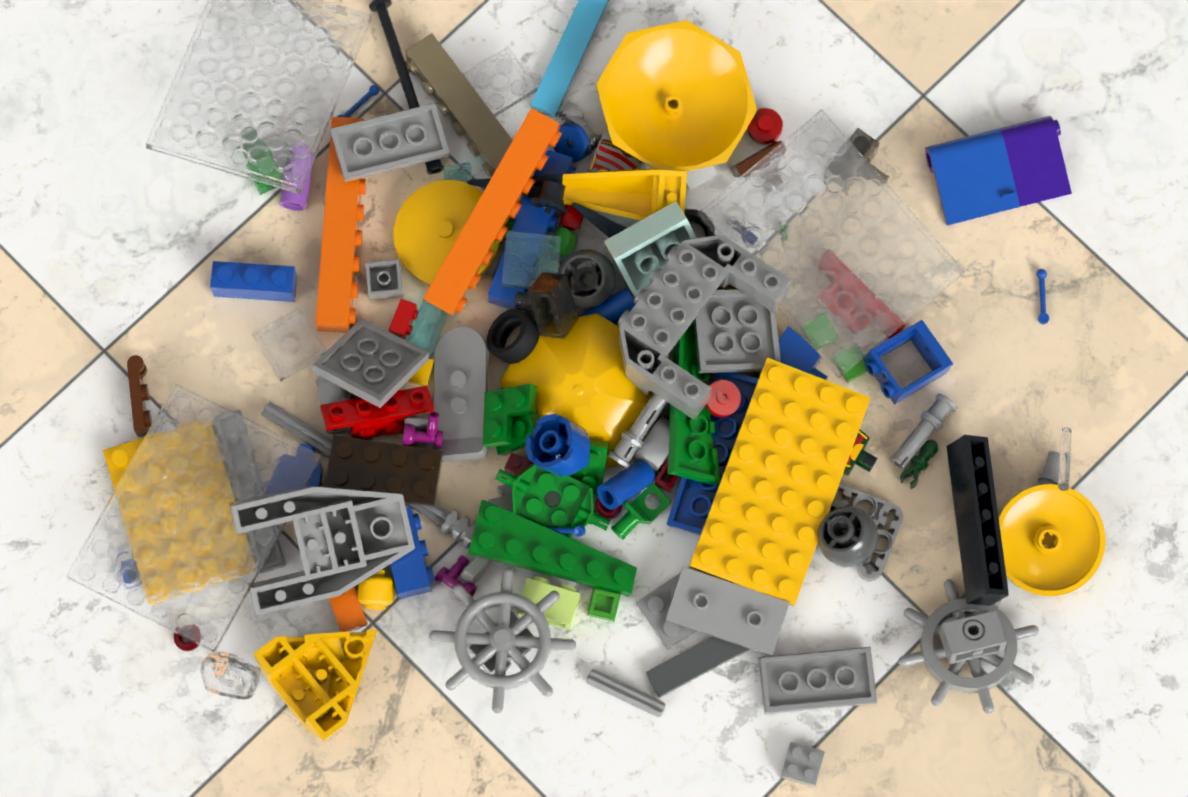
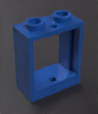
M923 320L871 349L863 360L868 373L871 376H875L881 385L882 393L886 398L891 399L894 405L947 374L953 365V362ZM911 340L932 371L901 389L880 358Z

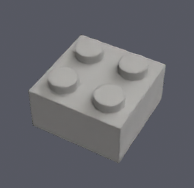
M399 260L365 263L369 300L403 297Z
M790 742L780 778L814 788L825 751Z

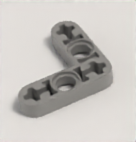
M839 484L836 494L838 491L843 492L842 497L849 501L851 495L856 497L852 507H856L857 503L863 500L868 501L872 505V511L868 515L873 519L876 527L880 526L882 528L877 529L878 536H883L888 541L886 549H875L873 553L875 556L884 557L883 560L879 557L876 560L874 568L878 572L873 571L869 575L866 573V568L863 567V564L868 565L870 563L871 557L866 562L858 565L857 568L858 575L863 580L868 582L875 581L883 572L903 521V512L892 503L844 484ZM833 500L831 509L848 507L849 502L841 500L838 504ZM891 511L895 513L894 518L898 521H892L889 530L886 531L883 530L886 522V517L883 514L888 515Z

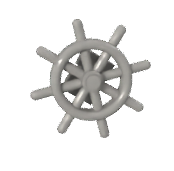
M506 568L502 572L501 592L487 594L477 600H474L462 585H455L453 593L466 607L458 620L455 632L433 630L429 634L431 641L454 643L457 658L462 666L458 672L446 681L445 687L448 690H454L470 676L477 683L493 688L492 710L494 713H501L503 711L505 689H513L529 681L545 697L551 696L553 693L552 687L539 674L547 662L550 649L571 651L576 648V642L573 639L551 638L550 628L543 614L559 600V593L551 591L535 605L524 596L512 593L513 571L510 568ZM500 606L497 624L487 615L485 610ZM511 607L517 608L525 614L519 619L511 611ZM475 618L486 629V633L468 632ZM532 622L535 623L538 629L539 637H534L527 629ZM466 644H472L469 647L470 653L474 656L473 659H471L468 654ZM532 648H538L536 656L530 663L524 655ZM513 660L521 671L506 676V671L512 666L510 661ZM482 666L487 672L481 670L480 667Z
M947 579L944 582V589L949 602L938 607L929 618L912 608L904 610L905 618L922 626L924 629L920 641L921 652L901 656L898 659V663L901 667H907L924 662L931 676L940 683L931 698L933 706H940L951 689L961 693H978L983 711L990 714L994 711V705L989 689L1001 683L1008 674L1026 684L1034 682V676L1016 666L1014 661L1017 655V640L1036 636L1039 633V628L1036 625H1030L1014 629L1008 617L998 609L1002 600L991 606L967 604L966 598L959 599L954 581ZM965 614H972V616L966 618ZM934 634L941 637L942 647L933 648ZM1005 648L1004 658L995 654L1003 652ZM947 657L948 663L951 664L949 669L947 670L938 659ZM979 658L995 666L996 669L984 675ZM966 662L969 664L972 678L959 676Z

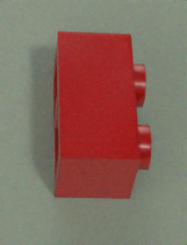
M565 204L568 211L565 215L562 214L560 224H562V228L569 230L580 229L584 216L573 208L572 205Z
M400 299L388 329L390 333L405 340L407 335L410 336L413 326H411L412 322L419 315L417 304Z

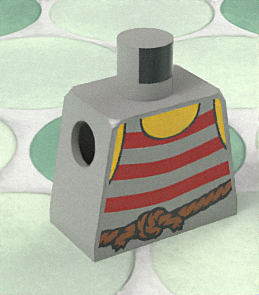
M604 131L588 167V172L646 169L648 165L613 145L610 134Z

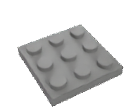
M738 289L716 290L693 321L698 373L760 372L766 358L781 363L775 311L771 312Z
M361 318L313 364V373L381 408L429 360V352Z

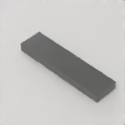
M711 637L647 671L646 676L657 696L661 698L751 649Z

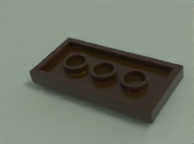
M333 435L324 487L401 493L405 503L435 507L444 452L441 450Z

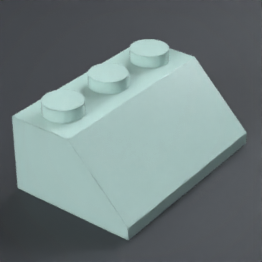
M675 201L610 237L604 243L635 297L641 289L647 290L652 283L650 278L658 267L662 269L668 262L666 257L674 246L678 248L684 240L696 239V236L686 216Z

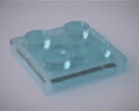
M507 231L501 286L556 292L561 236Z

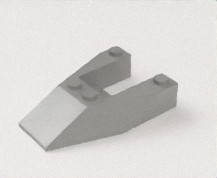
M311 486L255 496L229 503L237 534L292 521L304 571L248 584L256 616L340 596L415 549L404 497L401 493Z

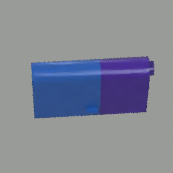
M1046 116L926 147L927 164L931 173H934L946 225L1072 194L1058 138L1061 135L1058 120H1053L1051 116Z

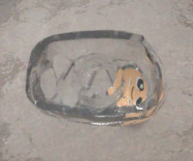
M217 651L205 656L201 664L200 673L206 690L220 696L235 699H249L255 694L260 680V668L250 663L249 660H244L231 653Z

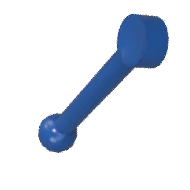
M376 85L370 86L367 94L344 115H338L337 117L348 118L372 95L379 93V87Z
M1039 269L1036 272L1039 278L1041 311L1038 322L1044 325L1049 321V315L1046 314L1045 278L1047 272L1044 269Z
M578 525L575 528L546 527L558 533L575 534L577 537H581L586 533L583 525Z

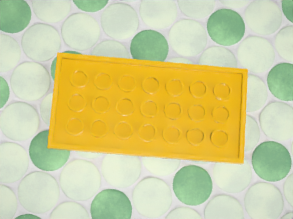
M766 358L689 567L728 582L790 602L789 605L795 606L818 543L820 523L829 513L871 397Z

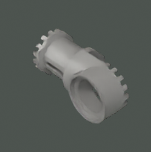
M567 101L557 111V115H559V118L562 116L561 120H565L564 123H576L586 131L590 141L588 152L590 154L595 150L594 147L597 148L602 135L595 134L587 126L581 111L574 104Z

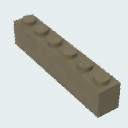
M431 33L405 50L407 57L405 64L413 75L418 74L422 80L420 84L429 96L433 94L437 100L436 106L443 116L448 114L453 121L451 125L459 137L463 135L469 142L466 144L469 151L474 157L479 156L484 162L482 164L484 171L492 178L513 140Z

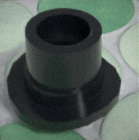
M544 180L540 194H538L537 198L531 199L530 205L544 208L546 214H550L551 210L567 213L568 209L563 206L566 186Z

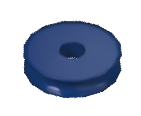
M566 122L561 125L559 131L562 135L553 149L557 153L572 157L573 163H576L587 156L590 149L589 137L586 131L576 123ZM569 139L573 142V146L569 144Z

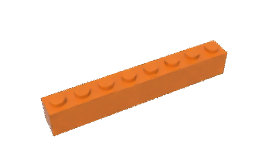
M533 108L530 109L423 298L425 302L452 317L456 312L459 314L462 312L468 299L464 298L469 288L474 290L481 278V275L478 274L483 264L488 266L495 253L491 250L496 240L501 242L508 231L505 224L509 217L515 218L522 204L518 201L523 193L528 195L535 183V180L532 179L537 169L541 171L549 158L545 155L550 145L555 147L562 135L559 131L560 124Z
M332 117L331 129L364 121V118ZM331 134L315 324L317 330L321 332L346 333L351 328V324H356L357 309L352 308L353 298H358L359 283L354 282L355 272H360L361 258L356 256L357 246H362L363 232L358 230L359 220H364L365 208L364 204H360L361 195H366V179L360 178L344 182Z

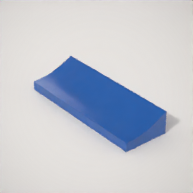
M736 372L715 373L713 382L718 380L732 382L737 386L741 394L740 406L732 415L719 418L710 414L711 422H714L715 433L712 434L713 448H717L720 481L758 378ZM681 477L666 525L700 536L719 483L711 485Z

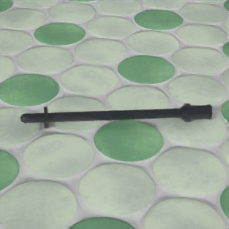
M373 0L369 4L370 11L378 13L409 109L420 107L387 9L392 5L391 0ZM440 159L424 162L427 174H436L444 169Z

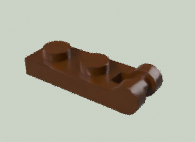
M134 355L127 361L133 427L137 437L149 436L148 427H152L150 410L146 411L145 401L150 400L148 384H143V377L147 373V367L140 356Z

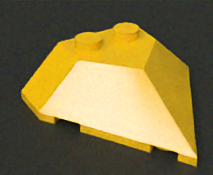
M377 629L356 633L347 631L305 634L300 637L278 636L254 652L253 656L269 684L303 726L322 741H325L347 723Z

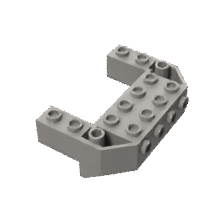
M724 235L684 240L678 248L674 246L666 257L668 262L662 269L658 267L650 278V282H652L647 290L641 289L634 300L635 306L630 312L626 310L618 321L620 325L619 344L625 376L645 395L648 396L652 391L693 420L696 419L709 401L712 388L669 360L668 354L716 290H727L731 284L771 312H774L789 292L791 283L789 278Z

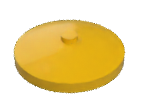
M458 180L435 181L417 189L402 204L394 223V245L404 267L418 280L428 285H431L483 194L477 187ZM496 240L491 249L495 253L488 266L482 265L478 272L479 275L482 276L492 266L500 251L502 241Z
M1035 485L1014 495L1001 509L998 517L1006 577L1019 588L1040 596L1064 595L1083 586L1098 570L1105 551V529L1094 505L1079 492L1061 485Z

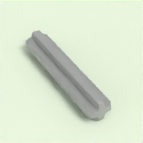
M595 669L590 671L586 680L589 685L656 717H660L663 714L666 706L664 702Z

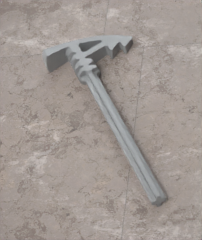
M272 402L264 406V410L261 413L263 417L330 457L332 439ZM507 484L498 486L497 492L503 497L489 499L488 502L513 513L512 488ZM405 503L437 523L442 534L447 535L451 532L453 533L452 540L457 542L462 539L464 540L463 547H470L475 523L470 525L469 517L463 516L458 518L459 511L456 509L447 511L436 503L435 507ZM478 557L463 570L461 574L462 579L475 584L492 560Z

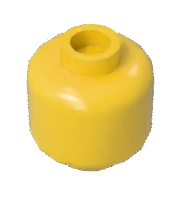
M385 570L378 571L358 584V601L364 604V609L386 610V605L393 603L394 579L390 576H385Z

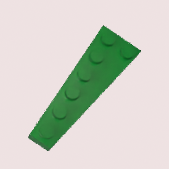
M692 322L673 348V362L707 384V381L710 379L709 373H698L694 326ZM671 405L668 474L715 485L720 483L717 448H713L712 434L715 433L714 422H711L710 413L705 406L696 419L693 420Z
M481 500L468 554L630 597L637 567L488 501Z

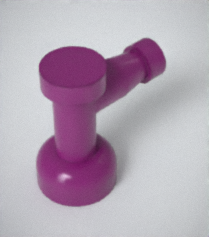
M428 413L426 432L416 431L413 425L405 424L403 445L412 446L414 442H422L442 447L443 431L438 430L439 413Z
M461 555L450 569L442 567L436 574L435 581L438 583L443 582L451 589L455 585H462L473 597L477 590V585L471 582L464 584L457 579L463 568L470 562L468 558Z

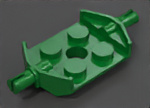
M535 463L528 466L518 475H512L501 469L498 470L495 480L503 482L512 488L513 513H518L546 527L575 528L578 525L585 527L588 524H593L605 531L607 530V525L610 524L611 520L596 514V511H594L592 486L570 476H556L537 467ZM549 491H556L560 494V502L554 506L548 505L544 500L545 495ZM561 533L569 538L574 535L569 533Z

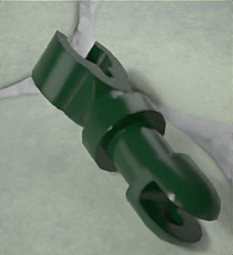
M929 440L924 444L918 457L915 456L912 460L913 465L902 472L900 476L901 483H904L906 477L913 475L914 480L910 482V488L913 489L917 485L921 471L927 469L929 466L928 461L938 451L936 441Z

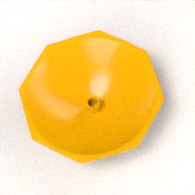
M687 20L627 33L596 83L612 144L652 168L687 170L688 172L726 163L757 111L740 51Z
M597 313L539 326L540 335L534 350L526 359L509 365L500 380L501 388L525 384L536 386V412H538L539 419L551 414L564 417L586 429L589 439L609 442L608 452L613 451L622 438L621 433L629 430L653 395L652 391L648 396L645 395L625 376L619 344V327ZM653 425L651 426V428L649 429V431L646 433V435L644 436V438L642 439V441L645 440V438L647 437L648 433H649L650 430L652 429ZM607 455L606 468L621 465Z

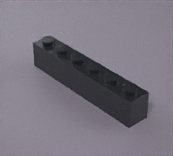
M963 435L947 445L946 448L966 603L991 606L1009 596L989 442L988 437Z

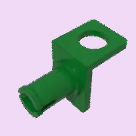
M652 483L634 501H626L624 503L628 512L611 529L619 538L624 540L639 523L651 524L671 504V500L655 483ZM650 494H656L660 498V505L655 510L647 508L645 504L646 497Z

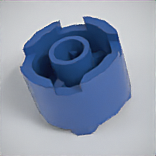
M557 414L545 415L535 422L538 425L533 429L531 436L527 435L525 450L528 459L534 462L537 467L556 476L563 477L570 476L588 465L590 461V439L586 429Z

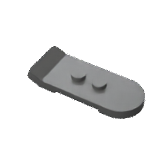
M456 327L447 331L439 339L434 352V412L439 413L438 430L443 431L442 447H436V444H433L432 449L444 452L442 462L483 459L488 453V447L483 445L484 395L485 392H488L489 349L484 337L468 327Z

